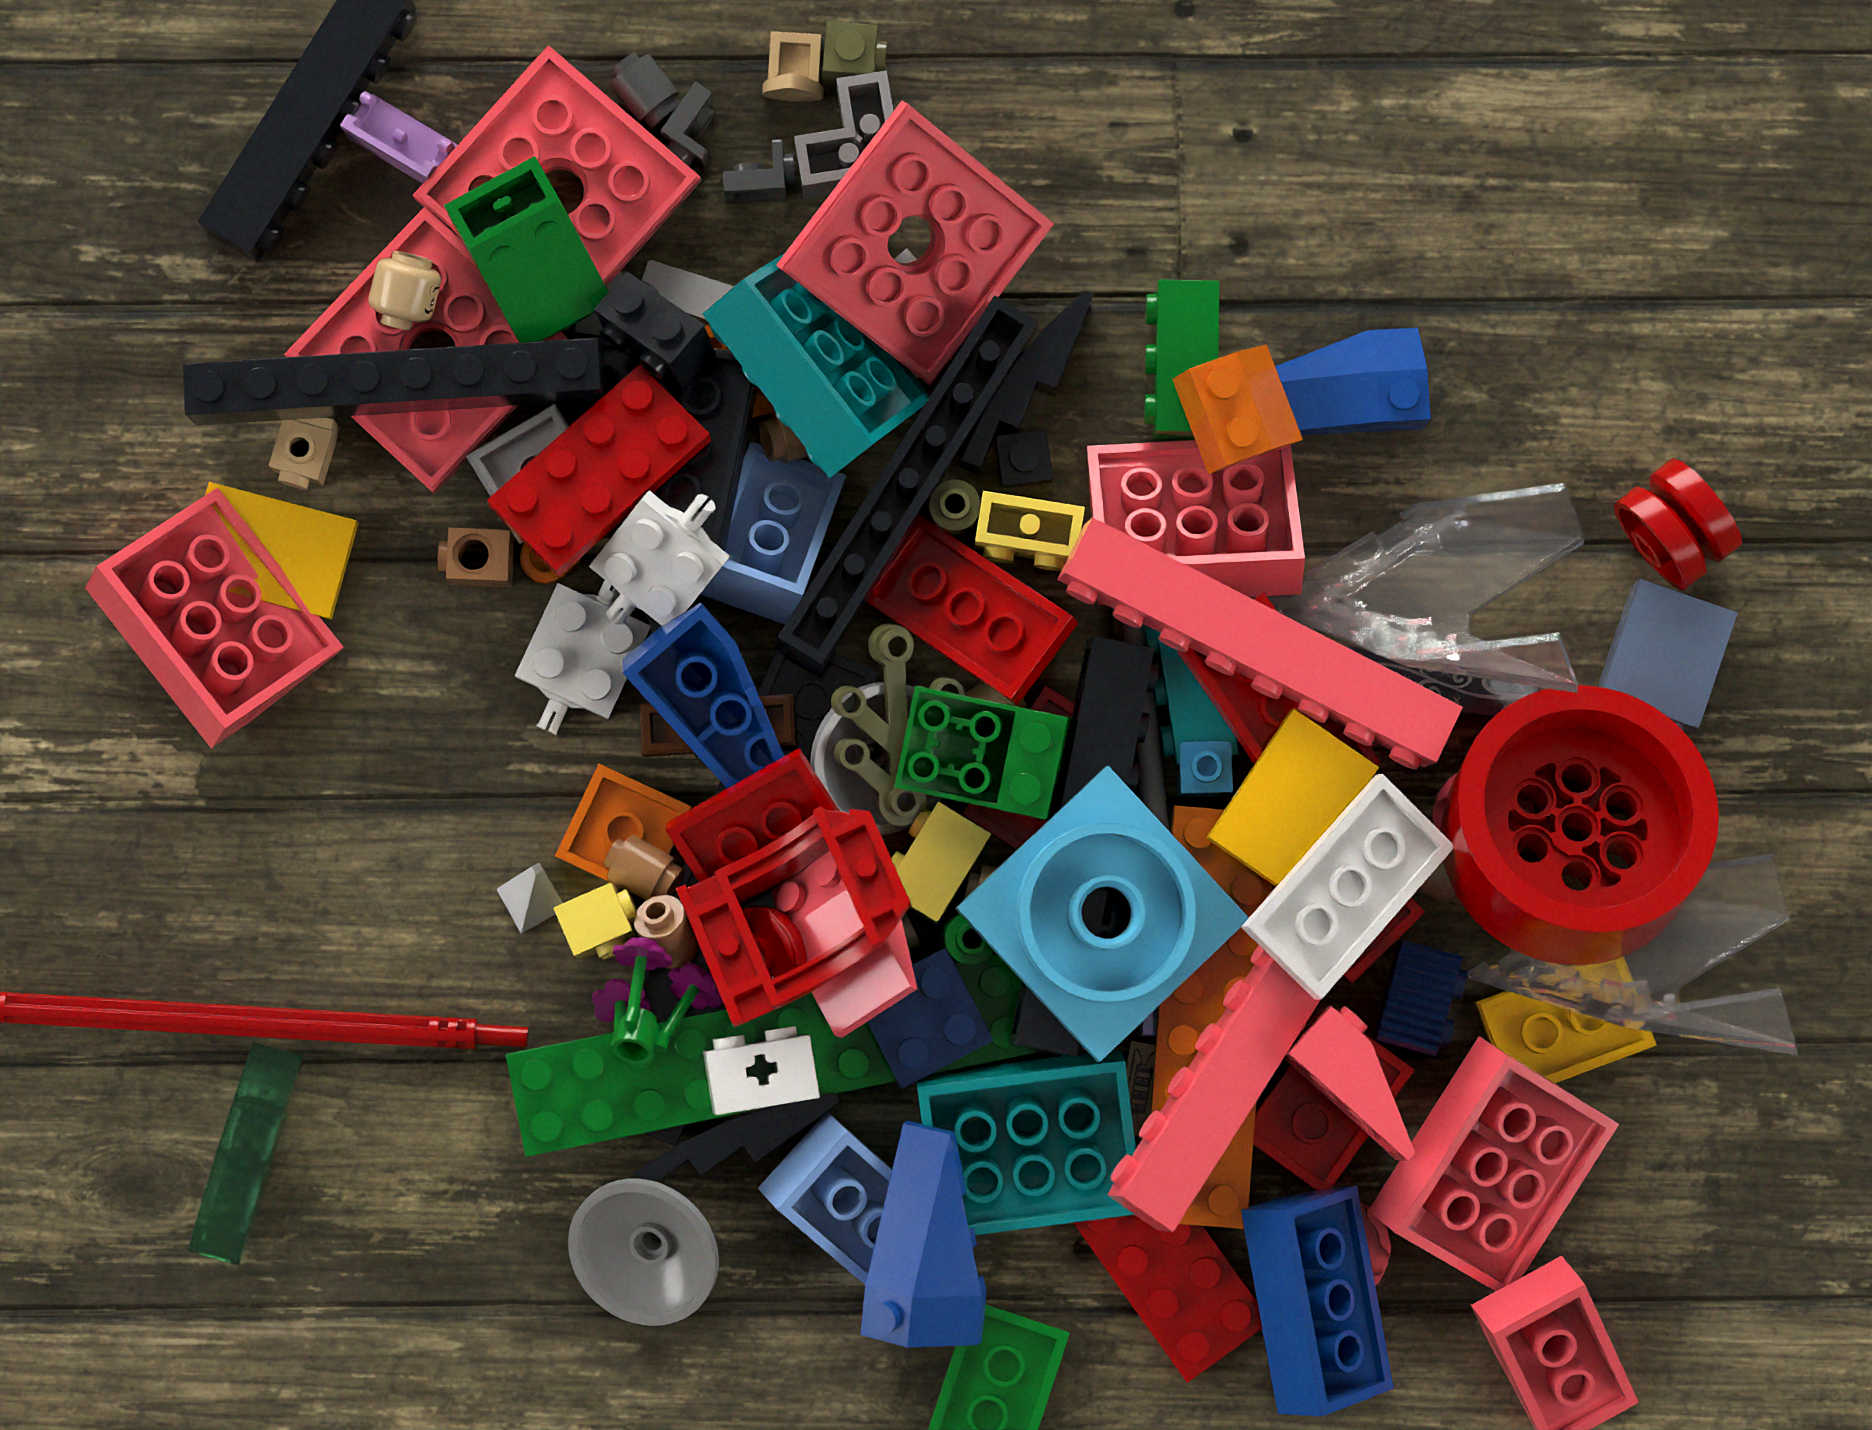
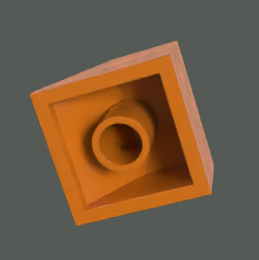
M1267 344L1237 351L1195 366L1172 379L1208 475L1303 440Z

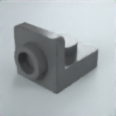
M696 81L662 127L661 136L662 142L667 144L666 147L686 165L690 166L693 162L704 169L709 162V153L704 147L690 139L692 133L697 137L701 136L712 121L715 111L710 109L713 105L712 92Z
M782 139L772 140L773 168L764 169V165L761 163L749 162L733 166V171H723L726 204L786 200L785 184H795L793 153L783 154Z

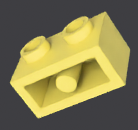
M983 491L974 550L984 551L983 557L989 561L1013 563L1014 556L1034 559L1033 566L1036 568L1062 571L1081 532L1085 507Z
M940 802L936 804L932 812L925 808V811L920 812L908 834L916 839L906 855L896 851L892 857L893 864L912 904L910 909L936 925L991 837V833Z
M608 883L554 907L573 955L580 960L598 954L599 958L603 960L616 956L613 954L614 946L624 945L629 939L638 936L634 927V917L638 916L636 913L638 909L630 892L628 893L627 889L619 892L618 888L612 883Z

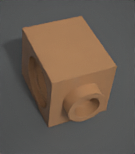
M448 528V541H439L438 571L446 572V579L451 585L512 587L515 537L510 530ZM474 545L486 547L489 557L482 568L469 570L463 567L462 557L469 547Z

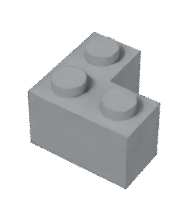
M887 70L836 78L843 128L794 136L804 199L830 195L893 113Z

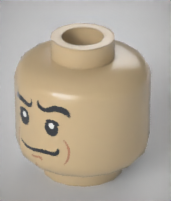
M393 251L392 258H383L378 261L368 303L372 309L383 314L382 324L398 329L411 330L413 322H426L431 319L441 284L440 274L431 268L432 260L411 253Z

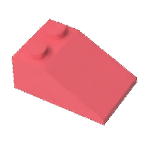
M830 851L772 890L775 909L788 916L801 934L806 949V963L838 945L863 927ZM902 919L881 947L840 976L812 991L835 1036L843 1038L917 990Z
M1332 1006L1321 1009L1299 1033L1283 1059L1395 1160L1409 1161L1415 1154V1151L1372 1042L1362 1034L1368 1027L1345 1006L1337 1010Z
M1562 1256L1471 1305L1489 1345L1535 1430H1590L1639 1403L1586 1285Z

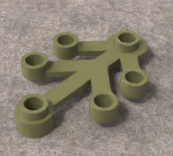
M884 624L878 626L871 633L868 640V651L874 661L883 665L886 722L866 705L867 701L864 693L855 687L842 686L838 688L832 695L831 706L837 715L849 718L888 753L889 774L869 759L867 745L858 739L844 738L840 740L835 746L834 758L839 766L853 770L877 792L876 807L878 813L886 822L896 826H908L914 823L920 812L925 811L927 804L926 794L894 788L908 723L905 662L910 659L913 653L914 642L911 634L904 627ZM897 636L901 641V650L893 656L889 652L888 645L890 640ZM938 678L929 687L930 689L941 690L944 685L949 684L952 688V693L964 695L962 685L957 680L951 678ZM852 693L855 697V706L852 710L846 712L843 709L842 700L846 694ZM851 745H855L858 749V757L854 762L848 763L845 759L846 749ZM906 791L910 801L905 809L900 810L897 806V798L902 792Z

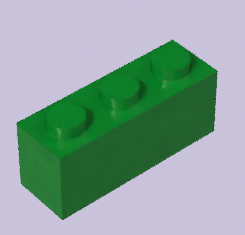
M1158 279L1155 294H1146L1145 323L1155 325L1154 344L1145 345V375H1154V394H1145L1144 425H1153V439L1195 440L1172 379L1190 368L1219 357V280Z

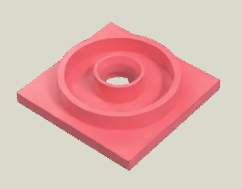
M548 45L418 188L413 197L460 238L444 207L445 204L533 156L537 158L545 174L553 170L572 172L583 183L584 195L578 208L568 214L607 287L702 180L696 172Z
M901 101L776 266L919 378L931 385L970 335L994 295L1000 296L1053 227L1054 223L908 103ZM909 216L921 217L926 221L930 229V243L926 252L913 262L900 263L895 261L888 251L889 236L897 231L902 219Z
M424 207L284 355L286 357L409 350L414 339L428 331H440L449 335L454 340L456 347L519 342L462 240ZM393 251L411 253L432 260L431 268L436 270L441 276V284L433 316L426 322H413L411 330L398 329L382 324L383 314L372 309L368 303L377 263L383 258H392ZM559 332L545 341L569 339L562 332ZM518 406L350 417L435 495L468 460L466 456L477 450Z

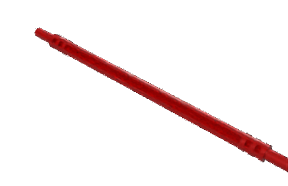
M0 992V1023L476 1050L477 1045L528 1047L529 1027L478 1024V1019Z

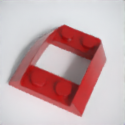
M822 806L813 809V815L790 832L758 851L714 871L715 876L688 888L686 885L676 888L734 1027L818 989L861 962L885 943L912 905L870 811L849 809V812L823 810ZM830 851L863 927L823 954L772 979L740 903L785 881Z

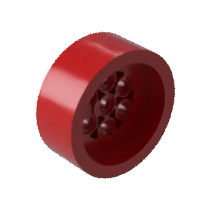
M1590 685L1553 687L1524 696L1508 705L1485 725L1474 740L1444 803L1440 832L1453 844V850L1446 856L1443 862L1452 888L1466 911L1484 930L1504 945L1534 959L1563 965L1604 963L1629 955L1646 946L1662 933L1680 911L1702 879L1714 853L1719 825L1718 800L1712 777L1700 752L1683 730L1658 709L1636 697L1609 688ZM1562 779L1577 781L1582 786L1583 792H1571L1564 786ZM1521 799L1532 801L1538 807L1539 813L1530 814L1520 808L1517 801ZM1607 807H1619L1626 813L1628 820L1623 821L1613 818L1608 813ZM1572 827L1577 829L1582 834L1584 840H1570L1564 835L1562 828ZM1517 849H1531L1537 854L1540 862L1531 863L1523 860L1518 854ZM1616 854L1621 856L1626 861L1628 869H1618L1612 866L1607 859V855ZM1570 875L1576 877L1582 883L1584 890L1576 891L1570 889L1563 882L1562 876Z

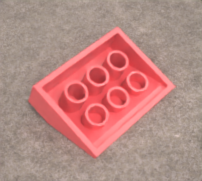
M1195 440L1087 446L1091 518L1093 517L1248 597H1257L1263 592L1267 596L1302 594L1305 555L1291 445L1208 475ZM1097 600V605H1106Z
M218 487L97 565L85 587L211 749L259 716L343 649L342 644L320 616L310 613L281 567ZM213 504L301 611L261 601L260 587L253 580L259 576L213 508ZM235 587H242L250 592L252 598L227 591Z
M1479 1036L1411 1143L1415 1154L1409 1161H1399L1368 1212L1394 1233L1494 1291H1498L1524 1275L1619 1126V1123Z

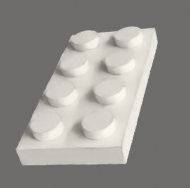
M1383 774L1375 775L1241 928L1314 1000L1322 999L1453 850V844Z

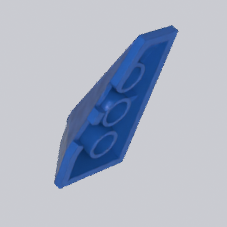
M1418 328L1367 330L1275 366L1301 436L1424 429L1431 419L1428 370Z
M702 603L659 627L622 659V673L726 788L733 786L784 757V753L736 641Z
M912 1121L903 1123L865 1284L861 1335L904 1347L978 1345L982 1342L987 1292L983 1275L978 1276L973 1252V1247L977 1245L974 1228L968 1227L963 1197L967 1192L955 1132Z

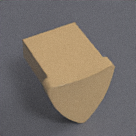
M771 31L768 80L763 83V96L777 100L797 102L823 99L824 87L819 83L821 34Z

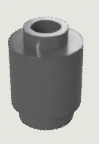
M634 52L612 69L616 77L610 86L640 124L645 122L651 130H655L667 122L680 103V100L677 98L679 91L650 54L639 58L636 52Z

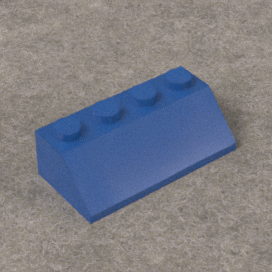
M1357 1185L1279 1197L1242 1209V1220L1278 1414L1325 1416L1394 1389Z

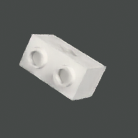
M796 1026L765 1031L766 1041L745 1044L744 1035L714 1039L715 1050L703 1051L713 1114L720 1115L820 1098L810 1035L797 1036ZM762 1054L765 1062L774 1063L775 1069L774 1072L766 1074V1083L759 1084L756 1077L747 1076L746 1067L754 1065V1056Z

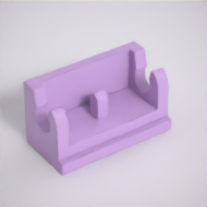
M364 91L359 97L361 105L354 116L347 114L340 124L347 139L422 184L457 147L456 143L367 91Z

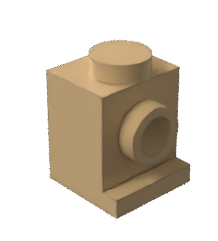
M333 419L282 420L269 463V467L273 472L279 474L278 482L303 490H307L309 482L321 486L324 485L340 432V427ZM299 440L309 443V451L303 457L292 455V447Z

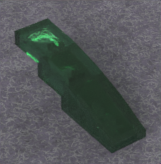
M252 1043L209 1174L188 1247L189 1252L236 1265L240 1264L272 1172L271 1163L287 1120V1108L303 1065V1057L301 1055Z

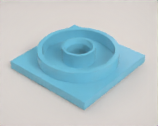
M1109 766L1104 767L955 908L1097 1062L1102 1061L1249 918ZM1099 887H1110L1118 890L1126 897L1130 905V922L1127 928L1115 938L1103 939L1093 935L1086 928L1082 919V905L1085 898Z

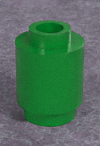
M959 913L947 918L940 928L938 940L941 949L947 948L953 962L975 965L984 962L992 955L994 950L978 933L975 947L973 949L965 947L962 941L963 934L968 929L973 928Z

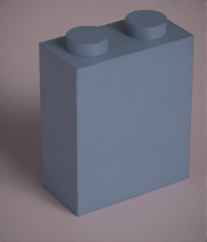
M1639 579L1631 586L1597 687L1620 691L1650 704L1668 716L1684 732L1691 733L1699 729L1738 613Z

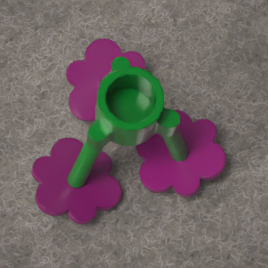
M641 937L631 938L624 945L613 947V954L616 955V961L619 964L634 967L631 985L623 979L614 978L606 982L604 989L596 990L592 994V1002L595 1004V1017L602 1022L614 1021V1034L610 1049L619 1059L632 1064L649 1062L653 1058L654 1051L658 1053L666 1052L672 1033L690 1005L698 1010H703L706 1006L719 1007L723 1002L713 976L708 971L693 963H684L681 969L672 968L669 972V978L673 982L670 989L672 994L680 1001L662 1029L659 1030L660 1028L656 1023L657 1019L650 1012L651 1003L645 998V988L643 987L645 970H654L656 967H669L672 965L673 958L666 954V950L659 947L656 941Z

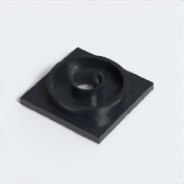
M564 331V335L569 340L598 338L603 348L606 394L640 364L637 357L627 350H624V352L616 350L601 335ZM715 349L716 353L684 390L665 377L658 379L650 374L710 433L711 441L653 494L669 507L683 513L686 512L697 495L703 494L708 496L698 512H701L710 500L714 502L716 508L701 527L709 539L725 551L758 386H755L747 379L742 365L730 350ZM598 401L548 404V408L555 404L567 424L571 426ZM624 518L603 538L611 539V537L615 534V532L622 525L626 518Z

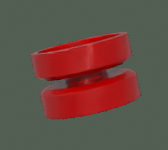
M1671 458L1649 476L1651 491L1636 486L1618 500L1613 507L1623 531L1646 562L1669 584L1684 591L1707 573L1705 558L1719 563L1743 543L1735 520L1711 487L1684 462Z

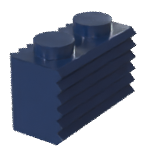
M1399 941L1372 1039L1377 1043L1427 1057H1436L1438 1048L1447 1050L1455 1020L1447 1018L1452 998L1461 999L1468 975V970L1460 968L1463 957L1409 941Z

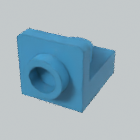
M1193 741L1180 744V774L1177 777V798L1229 797L1233 793L1231 743L1229 741Z

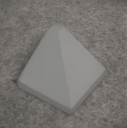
M540 862L497 888L500 897L521 934L555 916L554 907L563 904Z

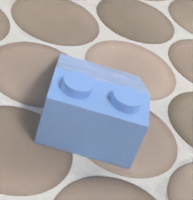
M750 441L743 460L725 552L730 557L700 595L786 624L804 596L846 475L837 472L829 478L822 468L802 459L782 463L780 460L770 462L764 455L761 445Z
M826 1111L758 1189L780 1213L864 1285L866 1284L892 1168Z

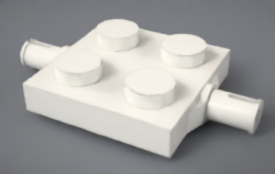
M648 491L589 567L620 593L615 602L606 611L607 617L611 620L619 609L623 608L613 623L623 625L637 607L660 625L666 624L687 611L729 559L730 555L713 543L701 527L716 508L714 502L710 500L702 511L698 512L708 496L703 494L697 495L693 503L683 513L669 507L651 491Z
M604 580L597 596L581 594L557 583L515 674V678L539 688L549 698L542 717L536 726L545 730L552 714L556 713L548 730L549 733L557 735L568 707L572 709H585L608 720L627 679L622 673V659L645 640L651 627L631 616L627 618L623 625L613 623L622 612L621 608L611 620L607 617V609L611 607L620 593L615 587L611 591L612 585Z

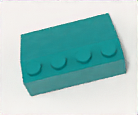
M782 254L741 280L704 311L702 315L710 324L715 338L720 343L726 345L742 365L747 379L755 386H758L774 406L778 419L784 425L790 427L805 446L810 460L816 466L822 468L826 475L831 478L922 408L930 396L907 367L778 268L776 264L784 255Z
M1121 1049L1112 1050L1100 1062H1097L1089 1053L1070 1057L1060 1056L929 1074L917 1081L922 1124L955 1132L967 1192L963 1197L968 1227L974 1228L975 1235L1135 1215L1107 1195L1114 1185V1182L1111 1181L1114 1169L1126 1155L1130 1154L1132 1156L1136 1150L1126 1064Z

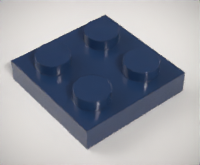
M943 948L912 964L917 990L866 1022L901 1089L994 1041L947 948Z

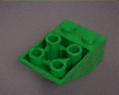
M535 156L444 205L453 226L519 343L545 341L595 313L594 308L609 292Z
M915 685L894 788L1048 820L1052 817L1073 718Z

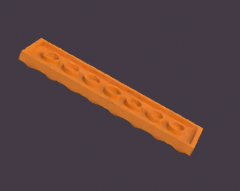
M1174 806L1171 834L1243 912L1250 917L1272 893V883L1206 839L1224 810ZM1241 927L1157 1008L1149 1116L1156 1110L1159 1112L1162 1110L1171 1096L1167 1092L1171 1080L1184 1066L1188 1068L1199 1052L1195 1049L1199 1036L1211 1023L1217 1024L1227 1008L1223 1005L1226 994L1238 980L1242 979L1244 981L1254 966L1251 962V957L1259 944ZM1256 1102L1179 1224L1244 1229L1241 1210L1249 1207Z

